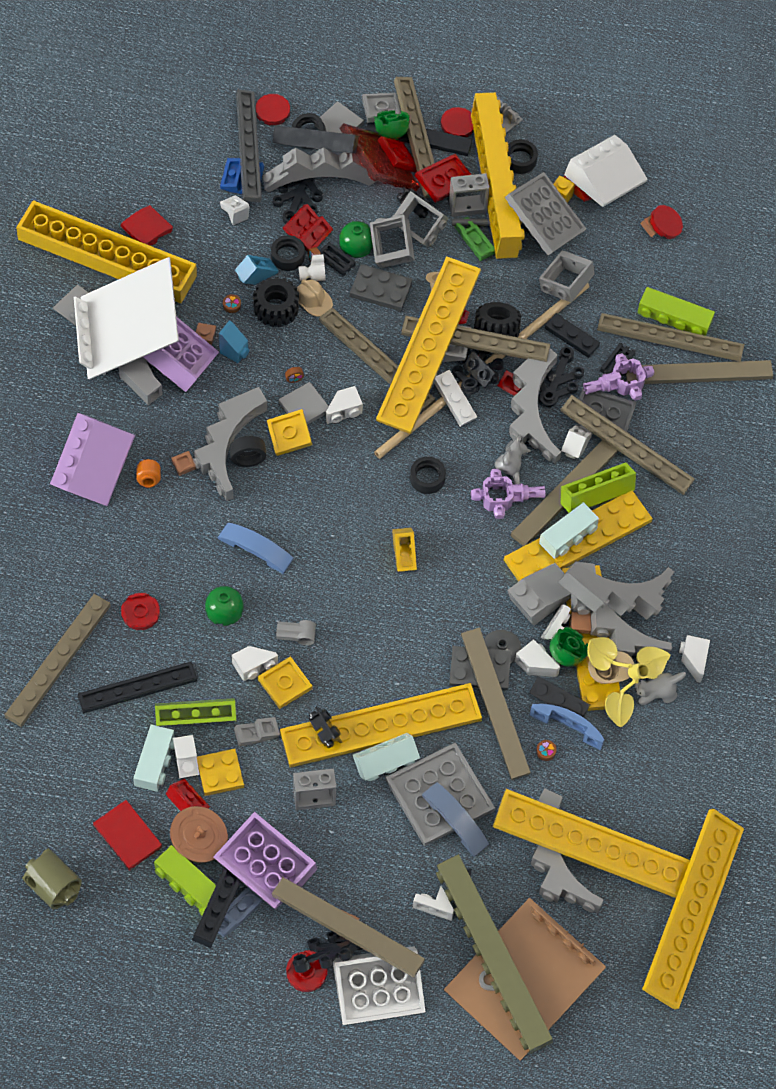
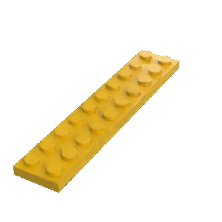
M446 256L377 415V422L409 434L412 433L480 275V268Z
M468 683L332 716L330 722L339 729L341 733L339 737L342 743L335 741L334 746L331 748L324 746L318 736V733L323 728L315 731L311 722L280 729V735L291 768L365 750L405 733L412 735L414 738L482 721V716L472 685Z
M508 789L504 791L493 827L674 898L677 897L690 862L689 859Z
M710 809L707 813L642 988L643 991L672 1009H679L744 831L743 827L715 809Z

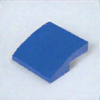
M227 158L220 184L221 189L242 194L240 158ZM259 162L260 182L264 171L263 162Z

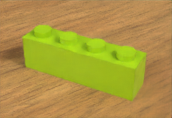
M646 287L637 311L643 317L657 320L678 330L707 336L715 314L712 310Z
M625 462L561 486V505L570 513L583 502L588 507H592L634 491L636 472Z
M235 699L155 703L156 726L236 721Z
M171 845L154 861L155 873L161 879H167L170 882V887L177 893L180 891L184 895L186 902L191 906L195 905L199 909V913L203 915L216 885Z

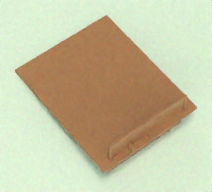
M528 898L498 931L548 1030L606 968L601 961L584 947V943H579L531 898ZM475 955L445 987L444 991L521 1061L529 1050L523 1049L519 1040L522 1036L519 1030L514 1031L510 1023L512 1016L509 1011L505 1013L500 1003L503 1000L500 992L496 994L495 991H488L480 986L479 976L484 971L481 965L484 963L481 955L478 957ZM491 974L485 975L483 978L486 985L492 986L491 982L494 980Z

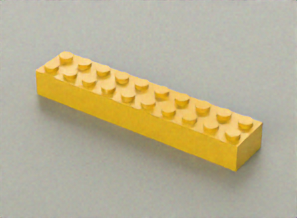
M496 92L475 93L471 119L481 174H487L489 184L487 210L496 259L517 258L519 250H522V240H524L525 234L524 229H521L520 226L522 221L505 199L509 193L516 190V185H513L512 182L514 180L513 170H510L511 157L507 155L508 142H505L504 139L506 137V130L502 128L503 114H500L499 111L501 103L500 100H497Z
M34 200L16 227L18 240L117 279L126 277L169 257L174 301L178 303L183 302L197 277L196 263Z

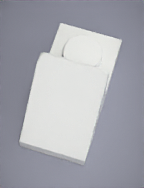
M235 195L220 202L221 208L228 212L232 225L248 219L249 204Z
M566 605L559 607L542 634V639H552L553 635L560 628L564 629L561 624H565L570 618L571 614L569 612L571 608Z
M193 735L173 738L179 778L199 775Z
M440 886L436 900L427 894L415 895L413 908L452 921L454 909L442 886Z

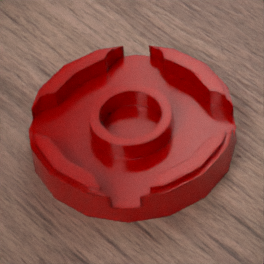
M264 95L256 103V116L267 125L282 124L290 116V104L281 95Z
M460 107L445 111L441 119L442 131L461 137L470 136L474 132L471 112Z
M660 205L651 212L650 223L654 231L661 237L665 236L667 237L666 239H674L682 232V219L670 206Z
M135 593L130 595L122 604L121 616L129 628L146 630L157 623L160 617V606L157 600L149 596V594Z
M305 950L304 952L294 954L289 959L286 967L287 979L296 990L313 992L325 983L328 971L327 968H321L319 959L310 962V969L302 973L295 972L293 966L296 955L305 954L309 956L317 952Z

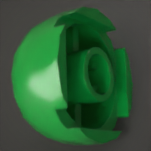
M395 110L379 112L377 117L374 116L375 129L380 136L398 140V138L403 137L407 133L410 116L404 111H401V114H395Z
M352 221L346 224L339 236V246L342 252L348 253L354 258L368 255L373 248L370 226L361 221Z
M220 586L208 594L205 602V612L213 623L228 626L236 623L241 618L244 602L241 594L236 589L229 586Z
M565 627L564 629L560 628L553 635L549 649L556 662L566 667H572L584 661L588 656V643L584 644L582 641L584 637L579 632Z

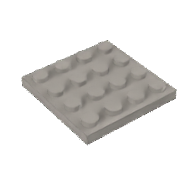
M544 172L505 197L509 206L514 209L519 219L526 225L530 234L537 240L542 250L548 256L586 230V227Z
M456 742L385 777V781L424 846L454 832L437 810H433L422 796L436 782L442 785L461 804L474 821L495 811L494 805Z

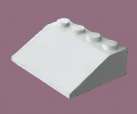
M616 135L570 159L564 174L602 207L648 180L628 145Z
M413 946V947H406V948H408L409 950H411V951L415 952L416 954H418L417 949L415 948V946ZM371 953L354 955L347 961H341L340 958H336L333 961L343 1025L426 1012L420 970L413 978Z

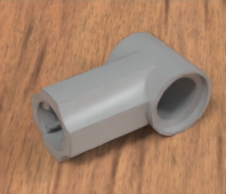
M303 620L299 623L278 621L276 639L297 641L301 645H312L315 639L316 624L309 620Z

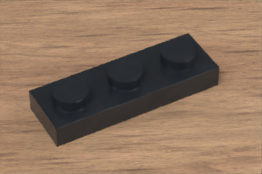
M557 313L545 325L547 331L588 358L600 346L598 340Z
M540 676L537 677L529 694L549 705L568 709L583 718L591 705Z

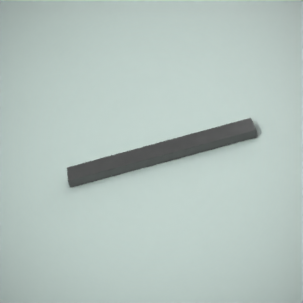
M237 89L236 102L242 198L244 201L260 203L262 197L254 91Z

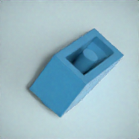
M247 255L235 269V272L242 283L256 285L262 280L276 275L279 270L270 258Z
M229 320L219 333L220 354L239 363L249 353L248 340L234 323Z

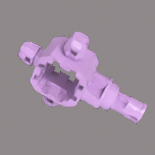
M624 354L616 355V364L612 373L603 374L596 381L583 383L586 395L599 390L610 392L616 389L619 394H630L631 398L636 401L641 399V390L645 379L654 375V369L652 366H644L642 368L640 361L636 359L628 360ZM629 370L630 373L636 374L637 380H633L628 384V382L621 380L620 373L624 374Z
M492 469L490 477L483 481L482 490L480 488L471 490V499L474 501L483 499L484 508L488 511H493L496 519H503L505 511L512 506L513 502H523V500H528L529 498H545V486L528 487V485H523L522 483L513 485L512 480L507 476L502 477L499 469ZM490 487H493V489L502 487V490H506L507 497H505V500L496 498V501H493V498H490L488 494Z

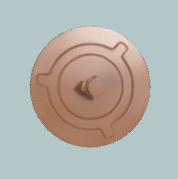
M194 806L180 811L173 819L170 828L171 841L177 852L188 860L197 863L214 860L215 854L228 840L227 829L222 819L215 812L204 807Z

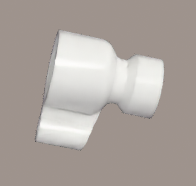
M323 254L312 255L310 267L299 266L300 281L303 279L307 280L308 278L315 281H325Z

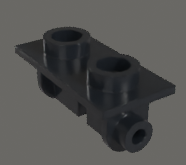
M402 186L404 192L399 193L397 199L402 204L410 191L415 195L417 193L410 187L406 189ZM422 197V200L431 205V203L428 200ZM420 203L412 211L420 218H426L428 215V209Z
M472 351L463 367L484 388L488 384H496L498 382L496 373Z
M316 706L315 708L318 712H311L309 714V721L315 731L323 728L318 733L323 745L331 748L334 746L335 741L342 743L339 737L341 733L330 722L332 718L329 712Z

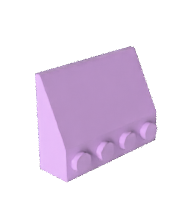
M176 317L179 341L143 357L179 388L187 392L219 351Z
M77 413L50 484L108 506L135 435L87 415Z
M255 812L214 856V859L274 909L283 903L272 896L273 890L282 877L302 887L317 870L316 862Z

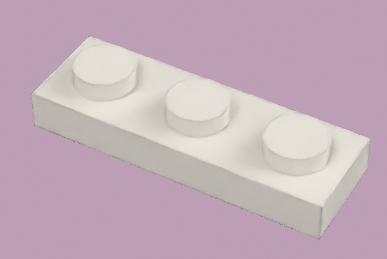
M448 370L436 376L434 384L459 426L462 427L475 420L477 415L451 371Z

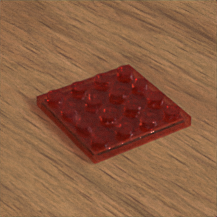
M345 123L342 124L339 128L342 133L359 136L356 155L360 159V164L368 171V176L371 180L393 185L394 187H405L406 189L410 187L415 192L420 188L410 171L393 167L377 141L381 137L378 133Z

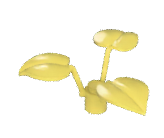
M605 637L592 638L588 643V657L591 664L601 671L608 670L611 664L627 667L628 675L633 679L632 682L620 691V694L613 692L608 695L605 701L607 715L618 727H622L628 722L634 709L633 697L629 694H624V692L635 683H638L639 679L657 678L664 671L671 655L657 647H644L636 655L637 664L615 662L614 659L617 656L615 643Z

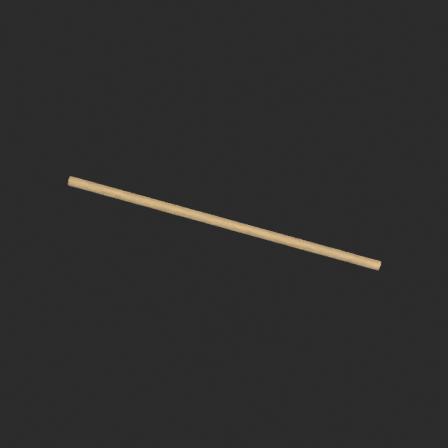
M588 283L580 291L576 298L589 288ZM560 299L522 330L518 338L527 339L571 302ZM494 353L485 363L488 364L496 358L503 359L506 355ZM440 397L419 415L412 432L447 405L443 397ZM400 430L374 451L375 455L381 459L410 434Z

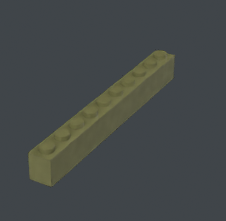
M459 854L438 864L436 876L440 884L445 883L447 887L445 894L450 902L454 901L456 908H454L455 914L459 920L463 919L466 925L463 929L468 938L472 937L475 943L472 947L477 957L481 955L484 963L481 965L486 975L491 974L494 980L491 982V985L496 994L500 992L503 998L500 1003L505 1013L510 1012L512 1016L510 1023L514 1031L519 1030L522 1036L519 1040L523 1049H528L530 1054L553 1043V1038Z

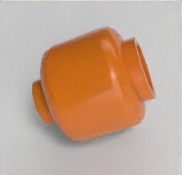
M151 459L139 462L136 468L137 482L147 488L157 485L161 479L159 463Z

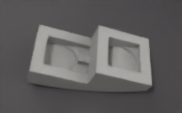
M275 717L256 719L255 723L236 725L234 728L238 746L260 743L280 736Z

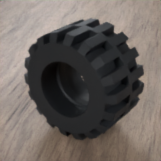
M270 277L267 278V281L262 280L261 285L258 284L253 293V307L259 321L263 320V324H270L271 327H274V325L282 327V324L286 326L289 324V321H294L299 310V291H297L296 285L293 286L291 281L287 282L286 278L279 279V277H275V279H272ZM272 299H280L283 300L284 303L279 305L270 304L268 301Z
M490 302L480 305L476 310L474 329L519 337L521 314L516 307L502 302Z

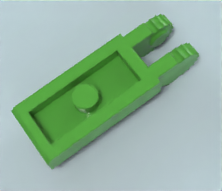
M468 221L469 226H467L468 229L466 230L461 223L456 224V230L480 261L495 254L494 246L476 224Z

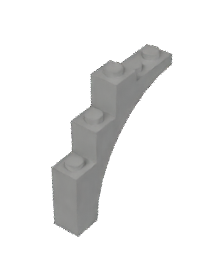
M323 147L310 156L294 148L283 155V162L263 175L264 190L271 192L285 184L315 177L347 178L370 186L382 178L381 164L359 151H356V154L343 152L340 155H336Z
M550 349L547 362L528 358L513 372V382L521 390L512 398L511 408L514 413L520 416L510 425L509 433L513 440L518 435H521V441L525 443L528 440L534 449H539L546 460L556 464L560 460L561 451L551 442L539 417L537 404L541 385L548 372L557 363L558 355Z
M144 357L118 367L119 377L147 405L162 395V385L153 375Z
M259 387L220 403L219 412H217L220 422L206 427L207 435H205V439L208 445L194 451L195 458L193 462L196 469H200L203 475L208 473L212 481L215 480L219 495H223L226 501L233 499V488L226 470V460L230 444L247 423L267 411V400Z
M576 561L558 583L593 612L599 607L603 609L608 605L620 616L625 611L630 612L634 609L647 620L652 614L656 616L663 608L660 606L664 600L662 597L664 590L662 588L666 589L672 582L670 577L674 571L668 567L653 580L642 583H622L603 578L589 571Z
M578 562L596 574L595 564ZM571 593V612H578L580 615L591 613V635L599 638L609 637L615 643L617 651L624 652L632 657L633 654L637 655L638 651L644 647H657L668 653L672 650L671 642L657 640L640 633L623 621L608 605L603 609L599 607L593 612Z
M544 788L538 801L559 809L563 797ZM538 845L532 857L531 865L539 872H547L539 892L542 898L549 902L554 901L558 903L562 896L567 902L577 903L588 912L599 913L603 899L591 893L576 880L567 868L560 853Z

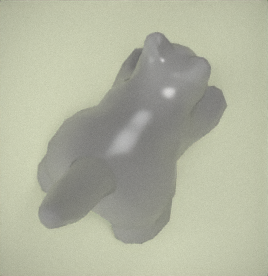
M518 435L513 441L511 440L505 448L506 452L495 461V468L507 475H512L514 484H520L519 470L522 455L525 456L527 452H531L530 449H527L524 442L521 441V435Z
M681 672L676 675L662 673L655 679L649 681L641 680V682L636 683V693L642 696L638 700L639 704L646 705L657 698H662L664 703L673 702L678 696L676 683L681 681L686 676V673Z

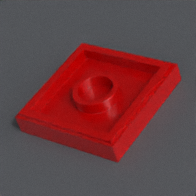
M383 136L377 140L393 167L414 173L417 171L415 161L403 142Z

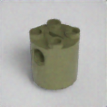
M49 848L36 860L33 858L26 864L25 868L27 871L22 877L23 881L50 908L54 910L63 905L68 906L76 900L82 880Z

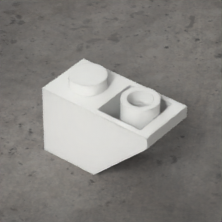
M355 386L337 391L326 411L327 424L337 423L342 419L354 418L362 414L363 404Z
M532 640L516 653L515 662L527 675L557 677L559 675V663L546 653V649L542 644H538L535 640Z
M248 646L232 654V664L243 681L252 680L263 671H267L277 665L278 655L276 652Z

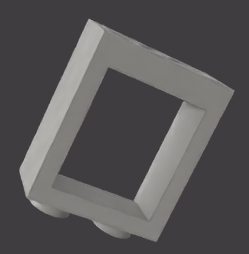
M486 173L451 177L449 206L452 217L487 213L489 184ZM480 191V195L456 197V193Z
M410 191L395 214H402L408 218L418 203L436 214L439 218L424 239L411 231L413 238L429 247L436 241L439 231L446 227L448 217Z
M395 214L391 218H378L374 222H370L375 263L380 268L415 261L410 223L405 215ZM403 226L406 249L383 254L380 231Z
M562 250L540 276L541 291L572 302L594 276L593 261ZM564 269L579 274L569 287L554 282Z
M334 768L293 773V794L296 810L336 806Z

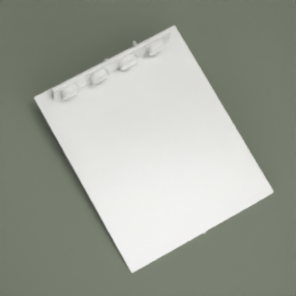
M169 257L83 295L81 299L74 297L79 363L87 368L89 380L101 374L106 375L108 371L179 341Z

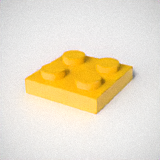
M303 409L267 420L277 456L313 445Z
M291 656L258 676V681L279 709L313 688Z
M236 749L197 757L205 796L244 788Z

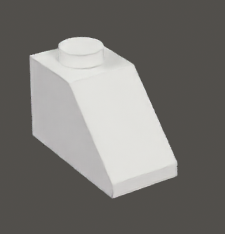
M576 424L569 430L561 451L565 452V455L570 458H579L583 454L593 433L582 425Z
M687 635L685 642L681 641L679 653H682L681 661L694 679L701 683L710 640Z

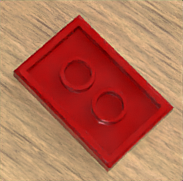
M453 154L417 171L414 176L436 203L449 196L451 177L471 175V173L458 156Z
M127 800L93 822L94 827L129 871L162 848V844Z

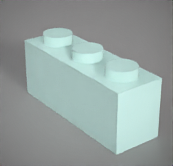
M583 502L543 532L540 536L539 544L554 559L559 555L563 556L571 546L578 545L587 534L591 535L597 530L599 518Z
M150 725L133 778L134 786L158 792L160 785L163 786L166 776L164 770L165 767H169L171 762L169 754L171 749H175L173 738H175L174 730Z
M408 733L353 754L360 777L367 781L375 780L379 777L378 775L385 772L386 774L395 772L397 767L402 765L409 766L420 758L413 736Z

